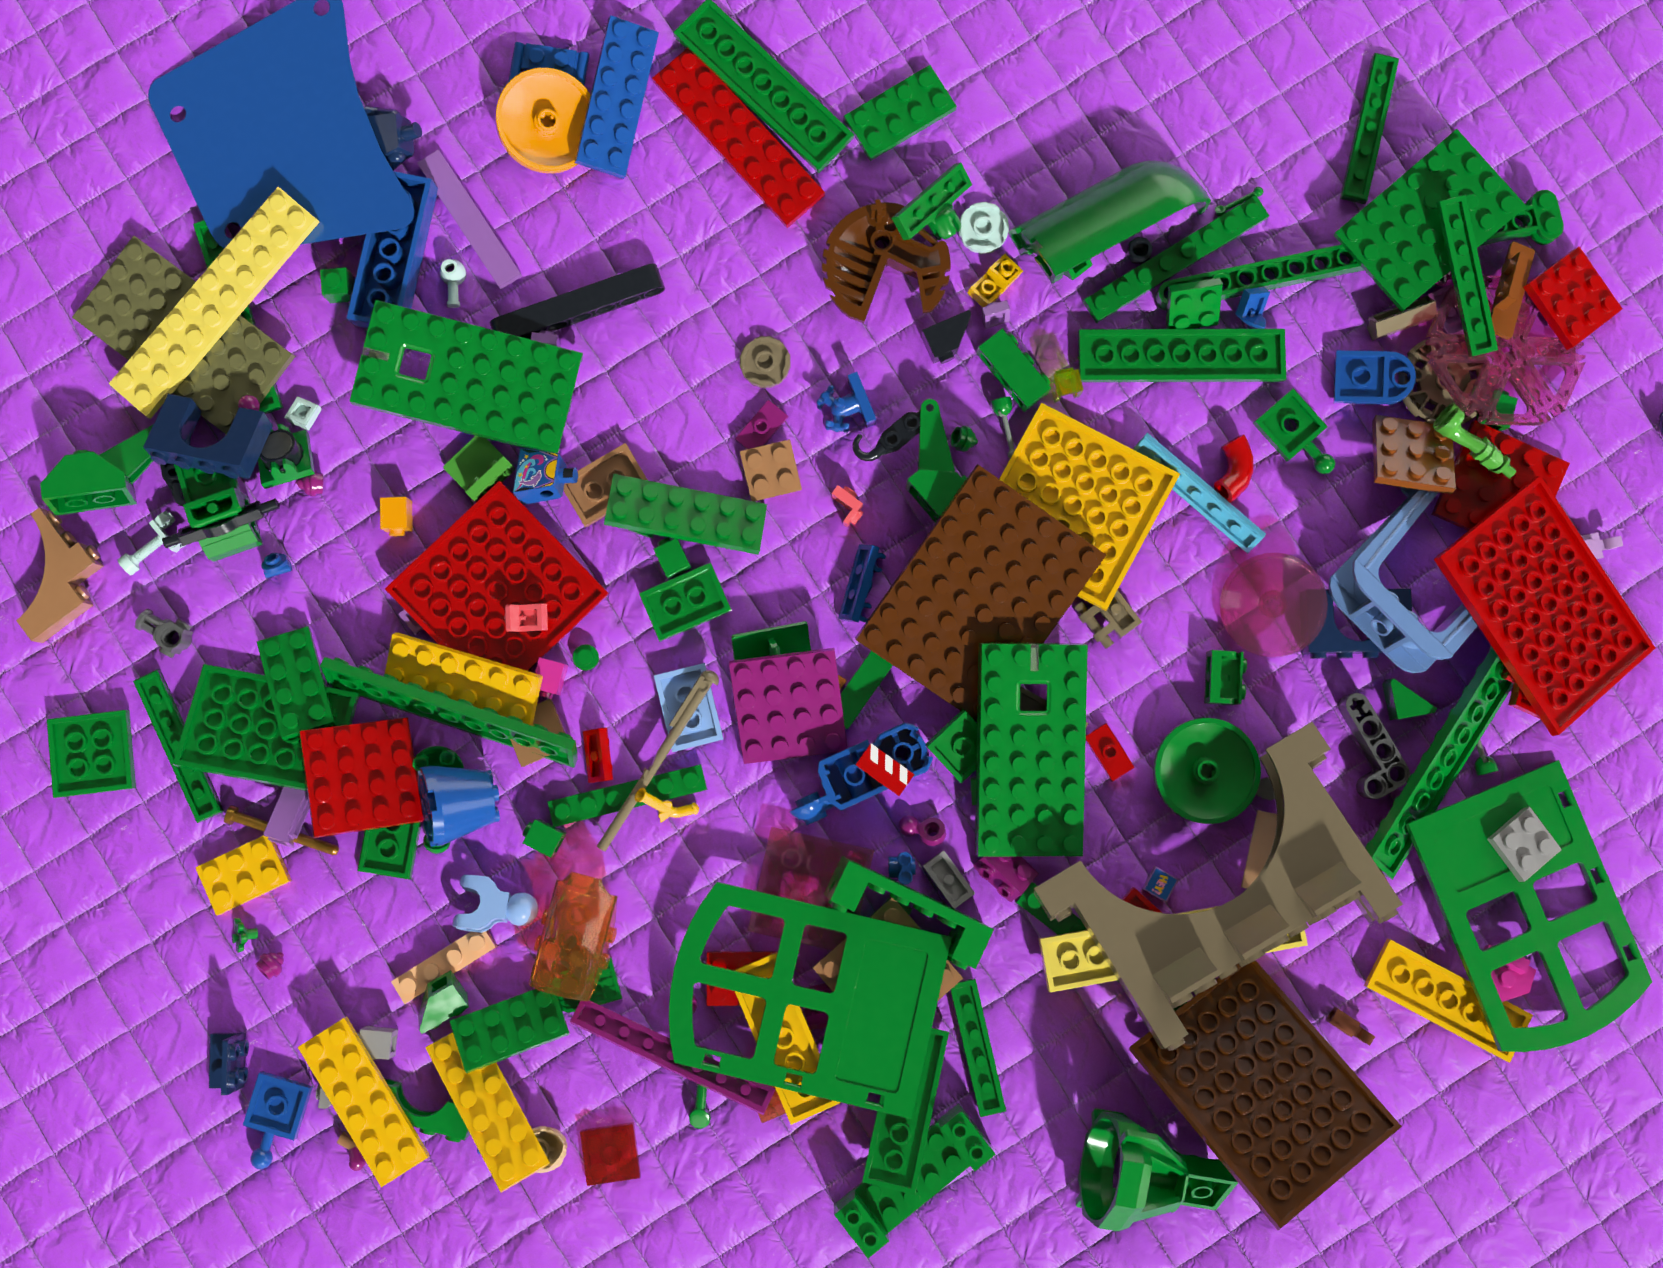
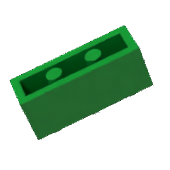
M1002 328L980 345L976 354L1022 411L1026 412L1051 390L1049 385L1051 383L1043 372L1039 373L1035 369L1031 356L1027 352L1022 353L1017 347L1018 342L1010 332L1006 333Z

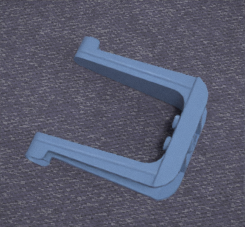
M1401 487V491L1407 499L1329 578L1328 588L1331 598L1337 607L1395 665L1410 673H1420L1426 671L1437 659L1452 658L1454 653L1478 625L1462 603L1433 632L1429 631L1419 622L1418 616L1414 612L1407 610L1399 602L1398 596L1388 591L1381 583L1378 575L1381 563L1438 493Z

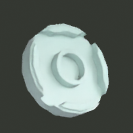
M988 202L975 203L962 213L960 217L961 229L958 231L959 238L970 251L979 254L992 253L999 249L1006 241L1009 231L1008 218L995 204Z

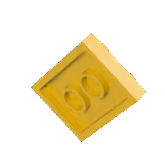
M263 835L195 867L216 916L292 881L276 843L269 841V837Z

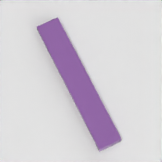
M439 149L419 161L417 164L425 176L432 179L438 187V196L499 288L502 290L522 277Z

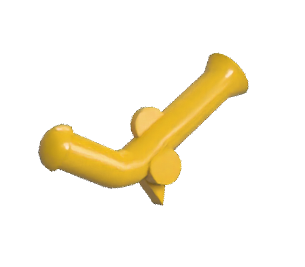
M640 788L635 794L636 802H643L658 810L660 823L668 817L678 818L692 814L696 815L699 812V806L695 802L689 805L673 807L671 801H662L647 793L645 788Z

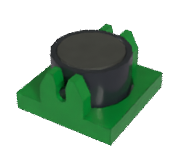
M282 424L277 425L278 430L276 431L271 429L258 459L260 480L264 489L315 474L310 437L306 429L291 433L289 428Z

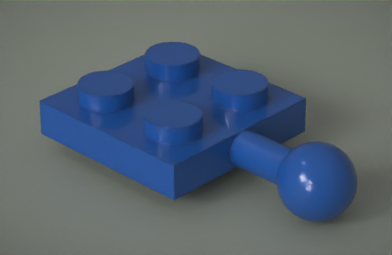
M263 1071L258 1074L243 1122V1126L264 1132L259 1148L255 1149L250 1157L254 1168L265 1169L271 1164L273 1155L270 1148L274 1135L293 1141L297 1139L313 1086Z

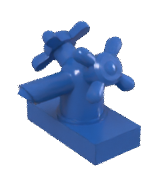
M858 372L847 375L848 384L851 388L850 394L835 399L832 396L835 392L833 390L834 386L829 385L827 390L821 393L816 401L819 410L826 404L830 407L833 415V422L825 421L826 430L848 433L849 424L843 423V419L857 412L861 413L866 428L876 424L875 414Z

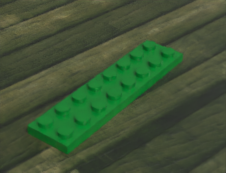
M706 0L673 32L674 37L685 48L692 51L739 99L818 173L854 139V134L712 0Z
M1079 329V382H1284L1286 380L1285 329Z

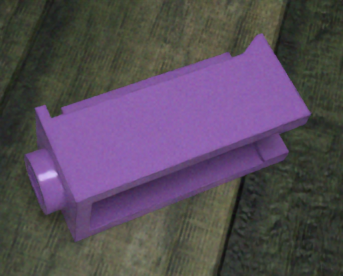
M283 787L263 834L269 837V841L290 848L295 847L293 840L294 838L297 839L310 809L307 791Z

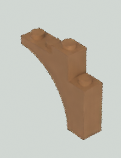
M38 508L31 513V516L35 520L43 539L45 550L44 574L33 602L16 621L31 641L44 643L94 606L89 600L90 593L81 583L104 566L99 560L101 555L92 545L88 546L77 543V540L70 532L64 531L60 525L62 520L58 515L55 516L52 511Z

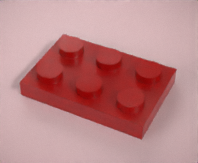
M707 951V964L736 970L770 954L778 953V951ZM707 985V1006H741L735 991Z

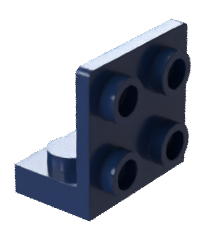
M246 1033L210 1034L209 1088H221V1095H229L243 1088L248 1080L245 1056L249 1052V1042L246 1040Z

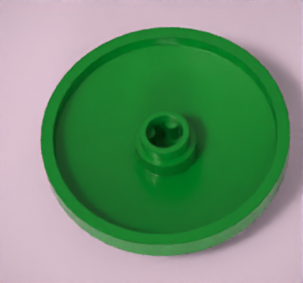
M1199 718L1180 724L1165 736L1155 755L1153 775L1160 797L1174 813L1192 822L1215 824L1238 816L1250 805L1259 788L1261 765L1255 746L1242 730L1224 720Z

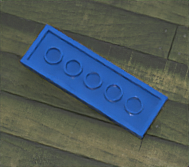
M612 15L608 18L575 158L576 164L624 179L626 177L659 32Z

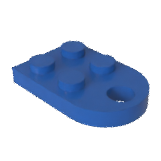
M1336 350L1333 403H1398L1409 395L1415 385V368L1406 356L1397 352ZM1398 372L1406 373L1409 377V382L1404 385L1398 384L1394 379L1395 374Z

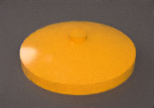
M534 68L515 76L503 89L495 111L496 130L503 147L515 161L536 172L561 173L578 165L575 163L590 93L576 78L557 69Z

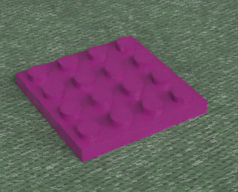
M835 648L729 661L744 764L836 753L848 748Z

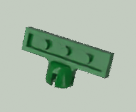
M961 162L951 166L892 217L903 240L911 239L926 225H928L934 238L938 241L942 240V238L948 239L954 236L956 230L957 232L960 231L961 221L953 209V202L972 186Z

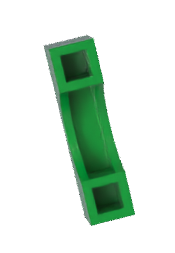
M384 1078L412 1126L420 1128L419 1132L427 1135L443 1134L446 1135L445 1139L452 1142H461V1140H465L470 1136L452 1098L439 1110L421 1111L407 1101L401 1082Z

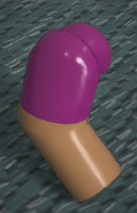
M343 1131L337 1144L348 1149L349 1167L354 1171H359L366 1165V1161L350 1134Z

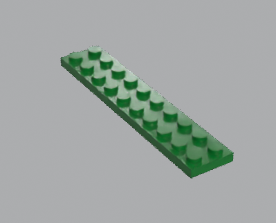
M1492 646L1484 661L1477 667L1476 674L1471 682L1464 688L1456 706L1450 710L1446 722L1437 731L1428 751L1422 755L1418 767L1409 776L1403 791L1394 800L1393 807L1388 815L1381 821L1373 839L1365 847L1384 876L1392 880L1414 846L1405 824L1436 811L1513 687L1512 682L1501 678V675H1505L1502 671L1506 667Z
M324 657L320 665L330 687L357 692L360 697L513 747L510 740L512 739L522 746L535 747L549 754V756H545L546 759L573 768L578 760L576 740H573V737L566 733L559 732L555 734L549 732L542 725L533 724L531 726L523 723L521 719L515 716H508L507 718L498 715L491 708L484 707L480 709L474 707L469 701L463 699L456 701L448 698L446 694L440 691H433L432 693L423 690L418 684L412 682L405 684L399 682L394 676L388 674L381 676L375 674L367 667L359 666L357 668L351 666L340 658L330 659Z

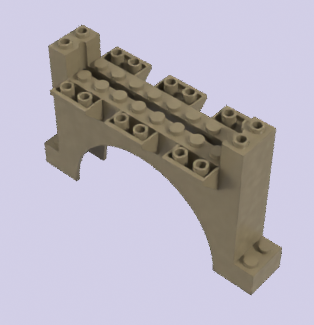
M1313 722L1267 748V753L1259 758L1268 774L1275 795L1277 809L1275 839L1271 853L1262 871L1254 882L1235 899L1213 909L1190 914H1164L1149 911L1123 901L1109 892L1088 872L1081 860L1034 888V895L1050 921L1055 918L1058 922L1062 921L1072 914L1071 912L1073 911L1071 909L1074 908L1160 1049L1168 1048L1169 1051H1172L1186 1043L1183 1037L1188 1035V1032L1173 1008L1192 999V991L1196 995L1217 984L1218 982L1215 979L1217 976L1222 980L1238 970L1236 964L1239 963L1241 967L1265 955L1266 952L1289 940L1287 934L1293 937L1309 928L1310 925L1336 912L1337 909L1353 901L1368 923L1377 920L1380 924L1399 914L1396 908L1403 905V903L1313 771V769L1327 759L1325 754L1331 749Z

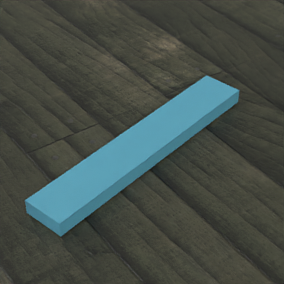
M1148 432L1133 448V450L1180 473L1172 490L1247 554L1265 537V532Z

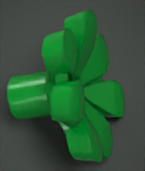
M234 918L233 928L236 934H232V943H236V951L239 953L244 951V945L247 940L258 938L257 928L246 929L240 918Z

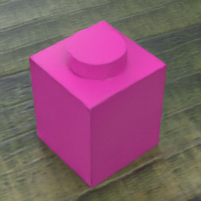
M539 657L535 670L536 674L543 676L539 696L552 699L553 694L560 696L568 665Z

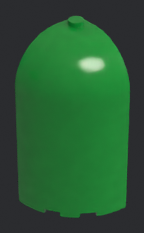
M1143 161L1118 171L1011 229L1008 234L1020 255L1024 253L1028 255L1037 254L1035 261L1053 284L1059 281L1068 270L1185 207L1194 204L1201 215L1211 203V199L1198 181L1182 168L1163 161Z

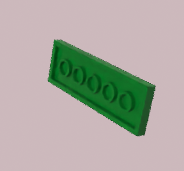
M613 474L604 525L759 555L767 504Z
M931 1029L912 1119L877 1111L862 1180L863 1183L915 1195L949 1032ZM881 1095L879 1104L883 1105L884 1095Z

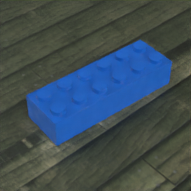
M393 171L412 201L415 210L412 222L404 228L366 234L347 313V319L354 326L368 329L375 300L411 309L437 198L438 187L430 178Z

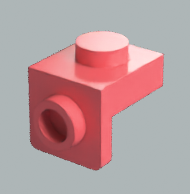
M837 485L831 493V498L850 511L844 519L843 525L846 527L851 523L855 525L864 513L861 511L863 503L856 499L857 494L849 487L844 486V488H841Z
M547 604L505 606L504 620L507 631L548 630Z

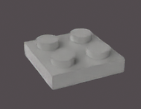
M1524 807L1487 839L1519 882H1525L1562 850L1530 807Z

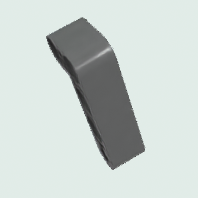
M1361 693L1343 696L1338 703L1339 711L1374 769L1358 779L1356 783L1357 793L1363 798H1381L1407 783L1410 770L1367 697ZM1353 701L1357 702V705L1354 707L1355 710L1350 708ZM1366 721L1369 722L1372 727V731L1369 735L1365 734L1363 731V724ZM1379 744L1385 749V754L1382 758L1376 753V748ZM1393 767L1398 770V778L1395 781L1390 777V771ZM1370 780H1373L1376 784V790L1373 794L1367 789V784Z

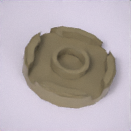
M770 336L755 338L743 348L740 355V369L744 378L759 388H772L779 385L787 377L791 368L790 354L780 340Z

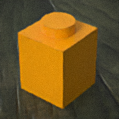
M407 497L380 498V529L389 533V536L396 537L405 536V532H413L412 501Z

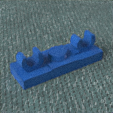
M859 544L838 619L857 623L868 620L861 613L863 608H872V605L865 602V599L872 588L873 572H882V569L878 568L875 564L877 558H886L885 554L878 553L880 547Z

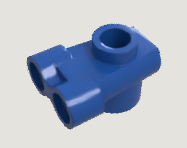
M901 852L898 857H888L889 878H898L900 883L909 884L913 879V875H916L915 859H912L908 852Z

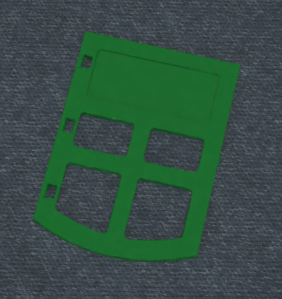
M1559 760L1550 762L1405 824L1498 1051L1529 1052L1547 1050L1585 1038L1606 1027L1621 1016L1641 997L1652 983ZM1564 792L1569 806L1563 807L1558 793ZM1524 807H1530L1562 850L1525 882H1519L1487 839ZM1578 862L1592 892L1593 901L1548 921L1534 890L1533 883L1538 879ZM1596 868L1601 882L1595 883L1590 871L1591 869ZM1512 891L1527 923V931L1486 950H1480L1467 919V911ZM1603 921L1624 968L1625 975L1600 1000L1585 1009L1562 957L1558 942ZM1623 946H1629L1634 959H1627ZM1538 951L1564 1012V1019L1546 1025L1514 1028L1509 1021L1491 973L1497 968Z
M716 882L691 920L674 966L669 1001V1029L674 1063L912 1119L952 936L849 912L844 913L829 906H819ZM728 906L767 914L784 920V928L772 977L764 978L705 964L701 961L700 957L707 940ZM806 925L843 932L847 936L836 987L832 993L798 986L792 981ZM695 983H703L750 994L766 1000L757 1045L752 1058L708 1049L695 1044L693 1029V989ZM790 1004L828 1014V1022L817 1070L813 1073L780 1066L774 1062L785 1009ZM705 1054L720 1056V1066L703 1062ZM791 1073L803 1076L801 1085L784 1081L786 1074ZM868 1093L884 1095L883 1105L866 1101Z

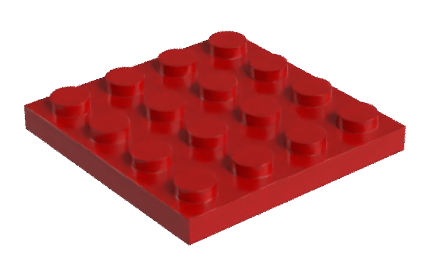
M1475 420L1471 422L1468 432L1481 439L1487 437L1502 452L1503 456L1506 455L1510 458L1509 464L1515 468L1516 473L1511 478H1508L1503 473L1497 474L1480 464L1479 460L1472 458L1469 454L1470 449L1461 445L1454 461L1456 489L1452 495L1440 493L1431 515L1469 531L1535 477L1541 476L1556 497L1570 463Z
M408 717L299 732L314 838L423 822L417 773L414 767H412L414 753Z

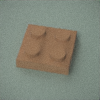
M790 439L740 451L751 501L802 490Z

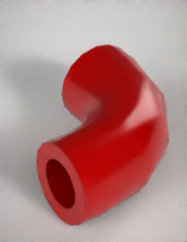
M1244 434L1221 446L1228 461V468L1225 475L1214 483V490L1230 503L1248 488L1253 475V454Z

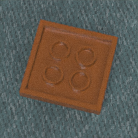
M1375 415L1372 420L1374 483L1452 495L1456 489L1453 440L1438 433L1433 428V424Z

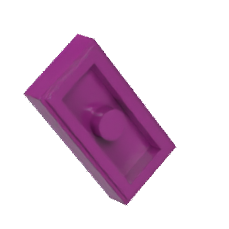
M768 400L738 434L735 440L746 449L763 446L788 419V415Z

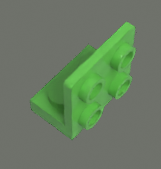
M475 436L443 466L445 471L475 502L484 496L499 480L503 482L516 470L487 438Z

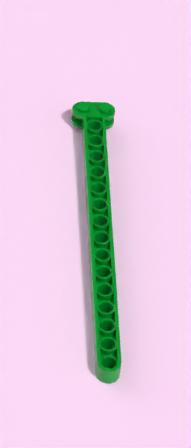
M1549 190L1536 192L1526 201L1525 205L1527 207L1480 246L1531 236L1532 240L1539 245H1547L1553 242L1564 230L1555 194ZM1515 218L1522 221L1523 227H1519L1515 223ZM1341 244L1168 280L1159 287L1155 295V302L1160 309L1167 311V299L1164 297V292L1168 291L1170 285L1220 278L1225 285L1221 300L1242 296L1244 289L1265 287L1267 290L1363 271L1364 269ZM1339 255H1346L1349 259V264L1343 263ZM1314 260L1322 261L1325 269L1317 268ZM1289 265L1297 266L1300 274H1293L1289 269ZM1264 271H1272L1275 279L1270 280L1265 277ZM1239 276H1247L1250 280V284H1242L1239 280Z

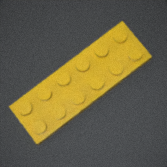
M398 632L392 634L385 674L394 676L399 682L405 684L412 682L420 685L423 690L432 693L433 691H440L450 699L456 701L463 699L472 703L474 707L480 709L484 707L491 708L498 715L507 718L508 716H515L521 719L523 723L533 725L543 679L542 675Z
M1386 939L1366 979L1365 987L1502 1060L1511 1062L1515 1052L1498 1051L1470 981L1393 940ZM1508 1001L1502 1002L1512 1027H1528L1533 1017L1532 1014Z
M778 953L770 954L734 971L770 978L773 975ZM735 991L757 1043L766 1000L762 997ZM790 1004L785 1009L774 1062L780 1066L813 1073L817 1070L820 1052L801 1007ZM787 1073L784 1081L801 1085L803 1076ZM775 1087L791 1125L841 1103Z
M348 1017L341 1019L298 1047L381 1187L430 1156Z
M453 1032L425 1047L501 1193L550 1164L497 1063L466 1073Z

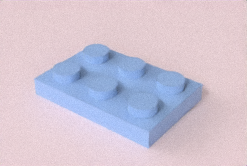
M705 663L654 675L668 734L672 729L669 723L698 680L700 674L707 670ZM711 687L671 748L672 752L724 740Z

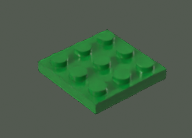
M130 710L47 719L53 798L136 788Z

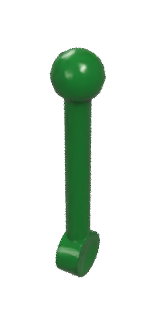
M1256 187L1253 192L1225 206H1217L1215 214L1222 216L1225 214V211L1245 202L1255 195L1257 197L1262 196L1263 189Z

